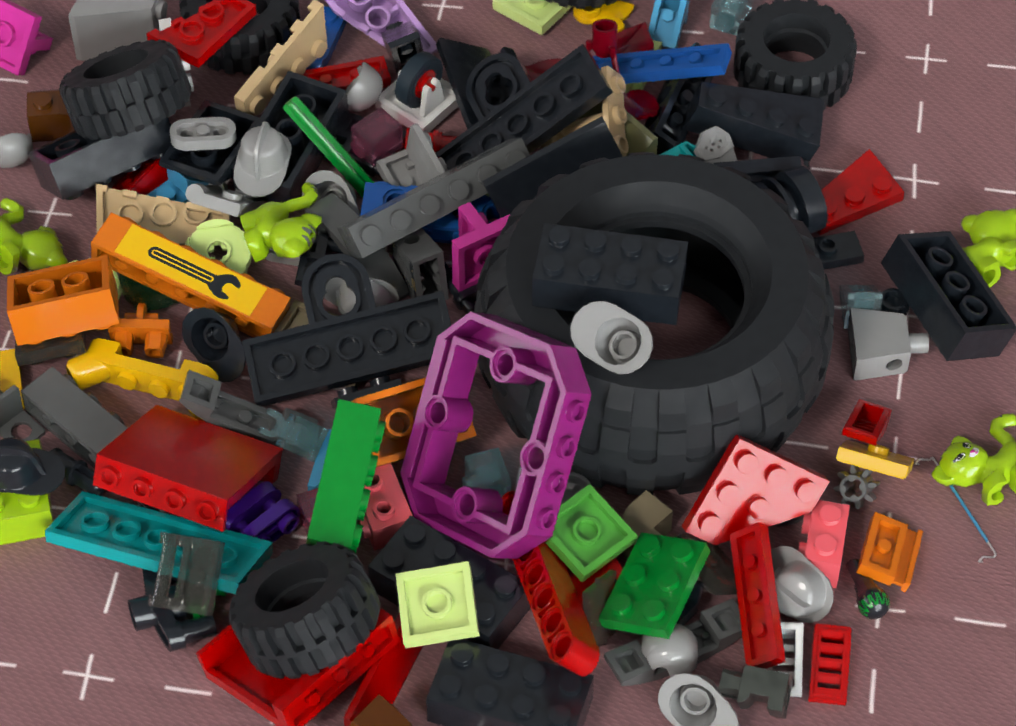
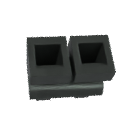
M744 665L743 673L727 669L722 670L718 692L723 697L736 699L741 709L750 708L754 701L768 703L767 710L770 716L785 719L793 681L790 674Z

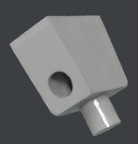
M851 308L847 330L853 380L903 374L908 371L911 354L928 353V333H909L907 317L904 314Z

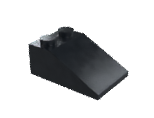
M205 99L192 118L225 117L232 120L236 126L235 143L225 149L196 151L178 150L171 144L159 160V166L219 186L232 178L230 167L238 155L241 139L247 131L255 127L260 118Z

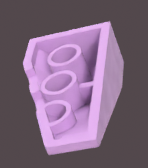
M324 0L336 15L384 47L381 33L386 31V27L395 22L402 21L404 24L410 21L420 35L423 51L429 52L432 55L438 51L434 39L403 0Z

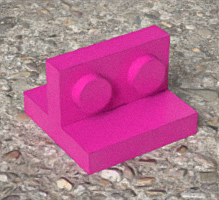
M0 0V67L19 76L25 75L31 54H36V51L50 50L53 38L38 31L42 16L10 0Z
M471 202L458 207L459 237L452 240V283L459 292L478 284L482 267L490 250L493 249L497 236L500 235L506 225L510 214L489 223L484 213H478Z

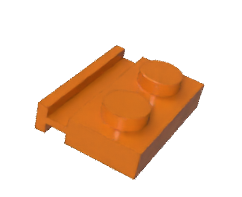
M874 512L869 522L856 573L888 586L893 583L901 587L900 591L906 592L911 584L923 531L920 529L917 532L908 529L907 524Z

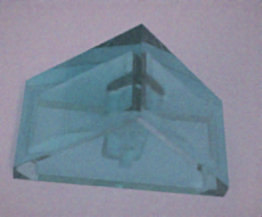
M839 285L843 329L848 328L851 308L881 310L883 292L874 285Z

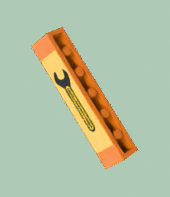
M111 212L91 241V258L108 255L112 270L193 309L206 307L216 312L227 314L234 319L239 331L253 338L274 333L290 308L291 298L286 296L280 289L269 288L257 282L248 274H240L227 268L219 260L206 258L187 245H179L167 239L158 231H150L137 225L131 218L120 217Z

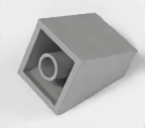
M76 0L68 15L76 59L85 61L123 45L127 46L134 42L147 41L146 33L153 29L160 31L158 20L167 18V2L164 0Z

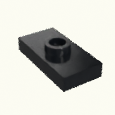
M855 230L813 238L824 270L859 264L864 261V253Z

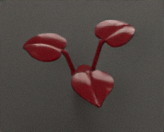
M600 19L593 22L592 40H586V47L589 51L593 50L599 58L611 57L613 70L620 74L616 54L654 50V42L649 34L646 22L618 32V24L615 21ZM561 59L543 60L524 67L533 81ZM641 89L624 93V108L635 119L642 120L658 114L659 105L652 94Z

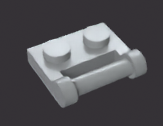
M225 182L219 186L210 183L205 186L200 183L191 184L187 187L185 193L187 200L193 204L235 217H240L264 204V200L246 195L238 188L235 191L229 190Z

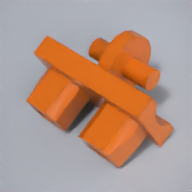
M138 303L136 313L125 312L124 318H119V324L107 328L111 341L121 344L124 356L129 357L132 355L133 344H145L144 351L146 356L163 358L167 344L173 345L170 320L159 319V313H147L146 303Z

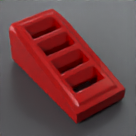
M859 399L841 435L876 446L887 430L892 410Z
M815 624L812 638L808 702L846 706L852 633L850 627ZM820 654L841 656V659L820 657ZM819 669L840 671V674L819 672ZM818 683L836 684L839 685V689L823 688L817 686Z

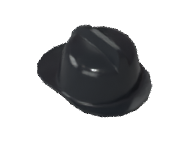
M206 307L195 308L189 312L182 323V335L188 349L200 363L211 367L217 373L218 381L222 383L232 382L240 377L245 368L246 358L243 344L240 340L239 328L234 319L227 314L216 312Z
M9 437L0 440L1 493L30 496L44 495L53 492L62 484L65 478V466L54 453L43 449L31 448L27 442L20 438Z

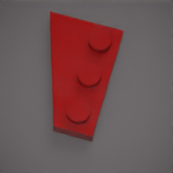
M213 0L199 7V13L186 19L180 16L172 20L171 26L162 31L153 29L147 32V40H165L170 42L177 48L181 60L199 68L257 14L256 4L248 0Z
M870 149L822 189L827 206L828 220L826 227L818 231V234L822 235L903 201V189Z

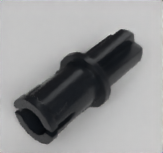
M54 448L50 451L58 456L64 464L67 484L70 486L77 485L86 492L99 496L106 493L107 490L93 486L94 471L88 468L85 461L75 460L59 448Z

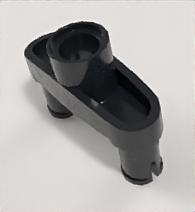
M142 569L145 595L128 600V608L136 632L154 627L164 646L170 652L186 648V644L197 640L217 636L215 621L211 613L182 622L175 620L165 593V587L184 580Z

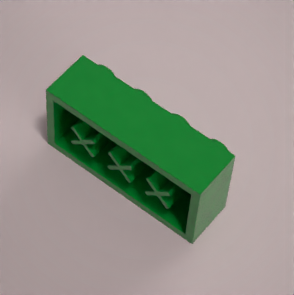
M338 399L306 544L316 545L317 542L332 544L334 542L357 553L363 525L356 524L357 520H364L371 490L364 489V486L371 487L378 456L372 455V452H379L386 422L379 420L381 408Z

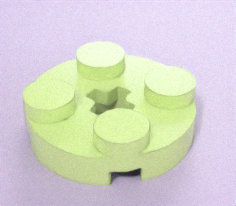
M213 219L201 223L185 242V245L209 259H215L214 257H209V253L214 252L215 246H221L223 251H227V254L219 261L225 264L227 268L240 274H247L248 267L251 264L252 255L244 237L245 232L228 220Z

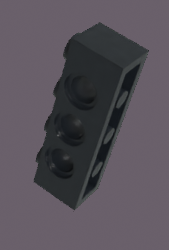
M695 42V43H694L692 46H690V47H693V46H702V45H700L698 42ZM712 76L665 80L656 99L659 105V112L654 117H648L644 125L658 137L657 155L684 142L688 131L684 130L688 105L701 82L711 83Z

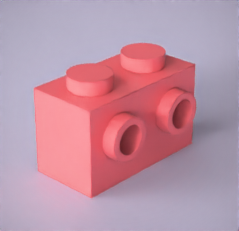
M391 463L376 467L371 487L364 486V489L371 490L364 520H358V524L363 525L361 535L363 539H370L374 551L384 548L410 515L413 516Z
M818 500L812 513L804 515L801 533L808 534L807 543L799 542L798 551L823 572L829 579L832 588L837 589L850 505Z

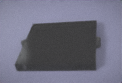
M609 570L600 578L596 577L594 583L582 592L583 610L598 648L601 645L605 646L607 640L618 631L603 628L598 619L617 582L616 571Z

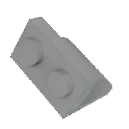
M417 123L410 126L405 150L380 159L376 163V168L384 182L403 187L419 186L448 171L445 161L441 157L438 158L436 156L430 135L427 131H422Z

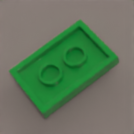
M641 532L598 618L602 627L669 639L710 554L707 542Z

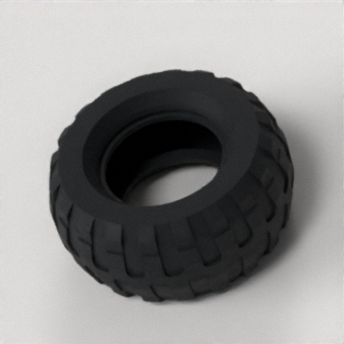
M654 152L629 153L628 156L614 159L603 157L580 164V169L569 175L558 174L539 186L537 196L532 200L522 201L512 211L500 235L497 236L493 249L490 250L480 272L474 312L500 316L575 347L571 338V324L577 312L532 306V278L544 223L687 241V263L682 291L696 295L712 305L725 318L731 328L728 334L720 341L699 353L677 359H648L640 369L628 374L611 372L590 360L576 349L592 395L571 470L583 475L592 486L598 488L609 484L627 488V494L638 496L646 490L653 495L654 490L676 489L680 495L703 490L736 434L774 452H777L802 421L804 412L807 413L822 390L832 350L835 309L831 287L827 275L824 274L822 260L814 245V239L802 221L792 218L789 214L788 204L771 189L757 187L751 182L750 176L729 166L719 167L712 163L704 162V158L684 154L672 156L655 155ZM480 355L478 360L480 371L489 389L492 388L493 398L499 410L517 437L527 438L529 441L545 382L538 379L531 385L497 382L490 373V359Z

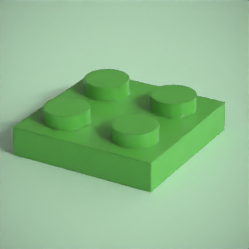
M589 484L561 504L553 535L544 542L581 582H584L636 543L638 535Z

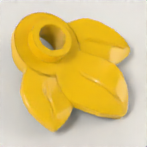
M617 0L610 5L603 4L600 8L589 6L585 7V9H576V6H574L573 16L578 22L583 24H593V22L600 19L613 20L618 24V32L625 29L623 21L631 15L634 5Z

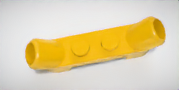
M102 338L93 339L86 353L69 359L66 364L68 375L74 379L81 390L101 382L118 385L126 390L134 389L152 394L157 398H169L177 401L180 399L186 374L189 370L217 381L219 378L211 367L184 359L180 369L124 356L119 342ZM188 410L191 417L203 420L194 413H192L190 410Z

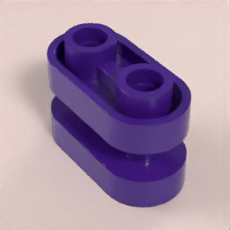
M265 481L244 495L228 510L225 529L274 543L284 534H289L296 529L300 521V509L287 498L280 500L281 491L271 482Z

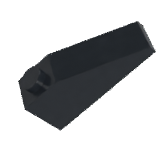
M402 21L395 22L387 26L386 31L381 33L397 75L411 57L419 52H424L420 35L410 21L404 24Z

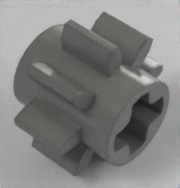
M851 465V474L845 470L837 473L842 481L840 485L833 489L834 491H840L843 496L841 504L852 501L855 503L856 509H860L864 505L863 498L870 502L877 499L872 491L881 482L874 481L871 476L872 470L867 469L863 471L859 467ZM857 479L861 482L859 486L861 491L859 492L853 490L855 487L853 481Z

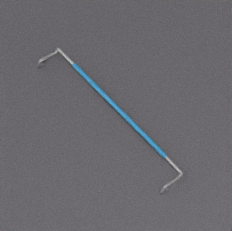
M931 457L930 459L919 458V459L915 462V465H920V464L918 463L920 460H921V461H931V460H933L934 463L936 464V466H938V463L936 462V460L934 459V457ZM949 485V487L951 488V490L963 506L964 510L966 511V513L968 514V516L980 532L981 536L983 537L985 542L988 543L989 547L995 554L994 556H982L978 560V562L983 563V558H995L997 553L989 543L988 538L986 537V535L976 522L975 518L973 517V515L971 514V512L969 511V509L957 493L954 486Z

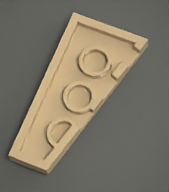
M313 0L307 8L310 13L303 22L299 19L295 21L290 28L291 33H293L283 46L277 43L270 52L267 66L265 68L258 66L234 96L236 110L253 116L261 114L288 71L303 75L306 68L317 58H321L325 54L328 44L324 4L317 0Z
M96 184L97 232L112 212L120 217L131 218L137 225L150 231H158L167 239L179 245H185L188 237H191L192 233L196 231V227L201 223L213 219L230 221L229 214L191 202L183 203L170 200L167 197L147 196L138 194L136 191L126 189L122 191L108 188L106 185Z

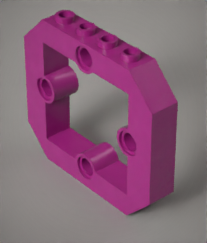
M469 312L437 336L400 472L414 518L491 558L518 559L552 537L592 395L575 347L500 316L478 312ZM480 355L490 359V373L497 382L531 385L537 379L545 382L530 440L521 450L520 463L522 470L509 515L502 512V497L495 489L463 486L456 490L445 485L458 433L466 431L473 421V407L468 400Z

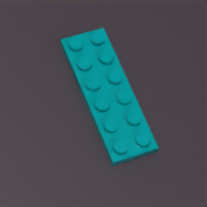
M84 491L45 529L46 542L232 594H236V589L241 583L247 581V576L253 570L260 569L263 566L262 563L273 555V542L226 529L222 532L185 518Z

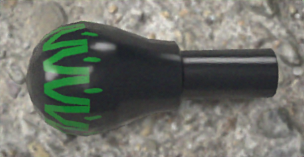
M858 559L849 560L846 563V567L855 583L854 588L859 612L868 619L882 618L890 607L887 593L876 585L871 578L856 573L859 564Z

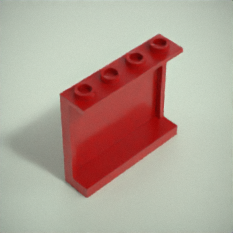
M155 405L97 453L93 486L223 532L226 528L228 510L259 480L263 482L269 481L273 484L278 479L283 448L160 405Z
M381 609L374 630H369V638L364 644L360 643L353 654L349 657L344 656L338 660L339 663L331 668L327 666L320 669V673L311 676L303 674L301 678L290 679L286 676L283 679L274 678L258 671L249 660L231 625L227 626L208 642L196 655L207 679L276 726H304L400 641V637L392 615Z

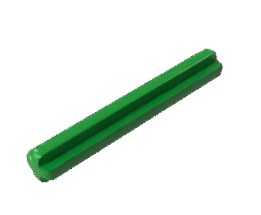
M295 96L289 99L283 106L284 111L363 197L365 182H375L299 97Z

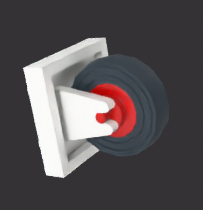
M424 51L411 57L403 69L399 71L398 79L380 94L379 99L375 102V107L406 127L417 123L422 131L430 132L458 107V103L451 84L442 79V61L429 52Z

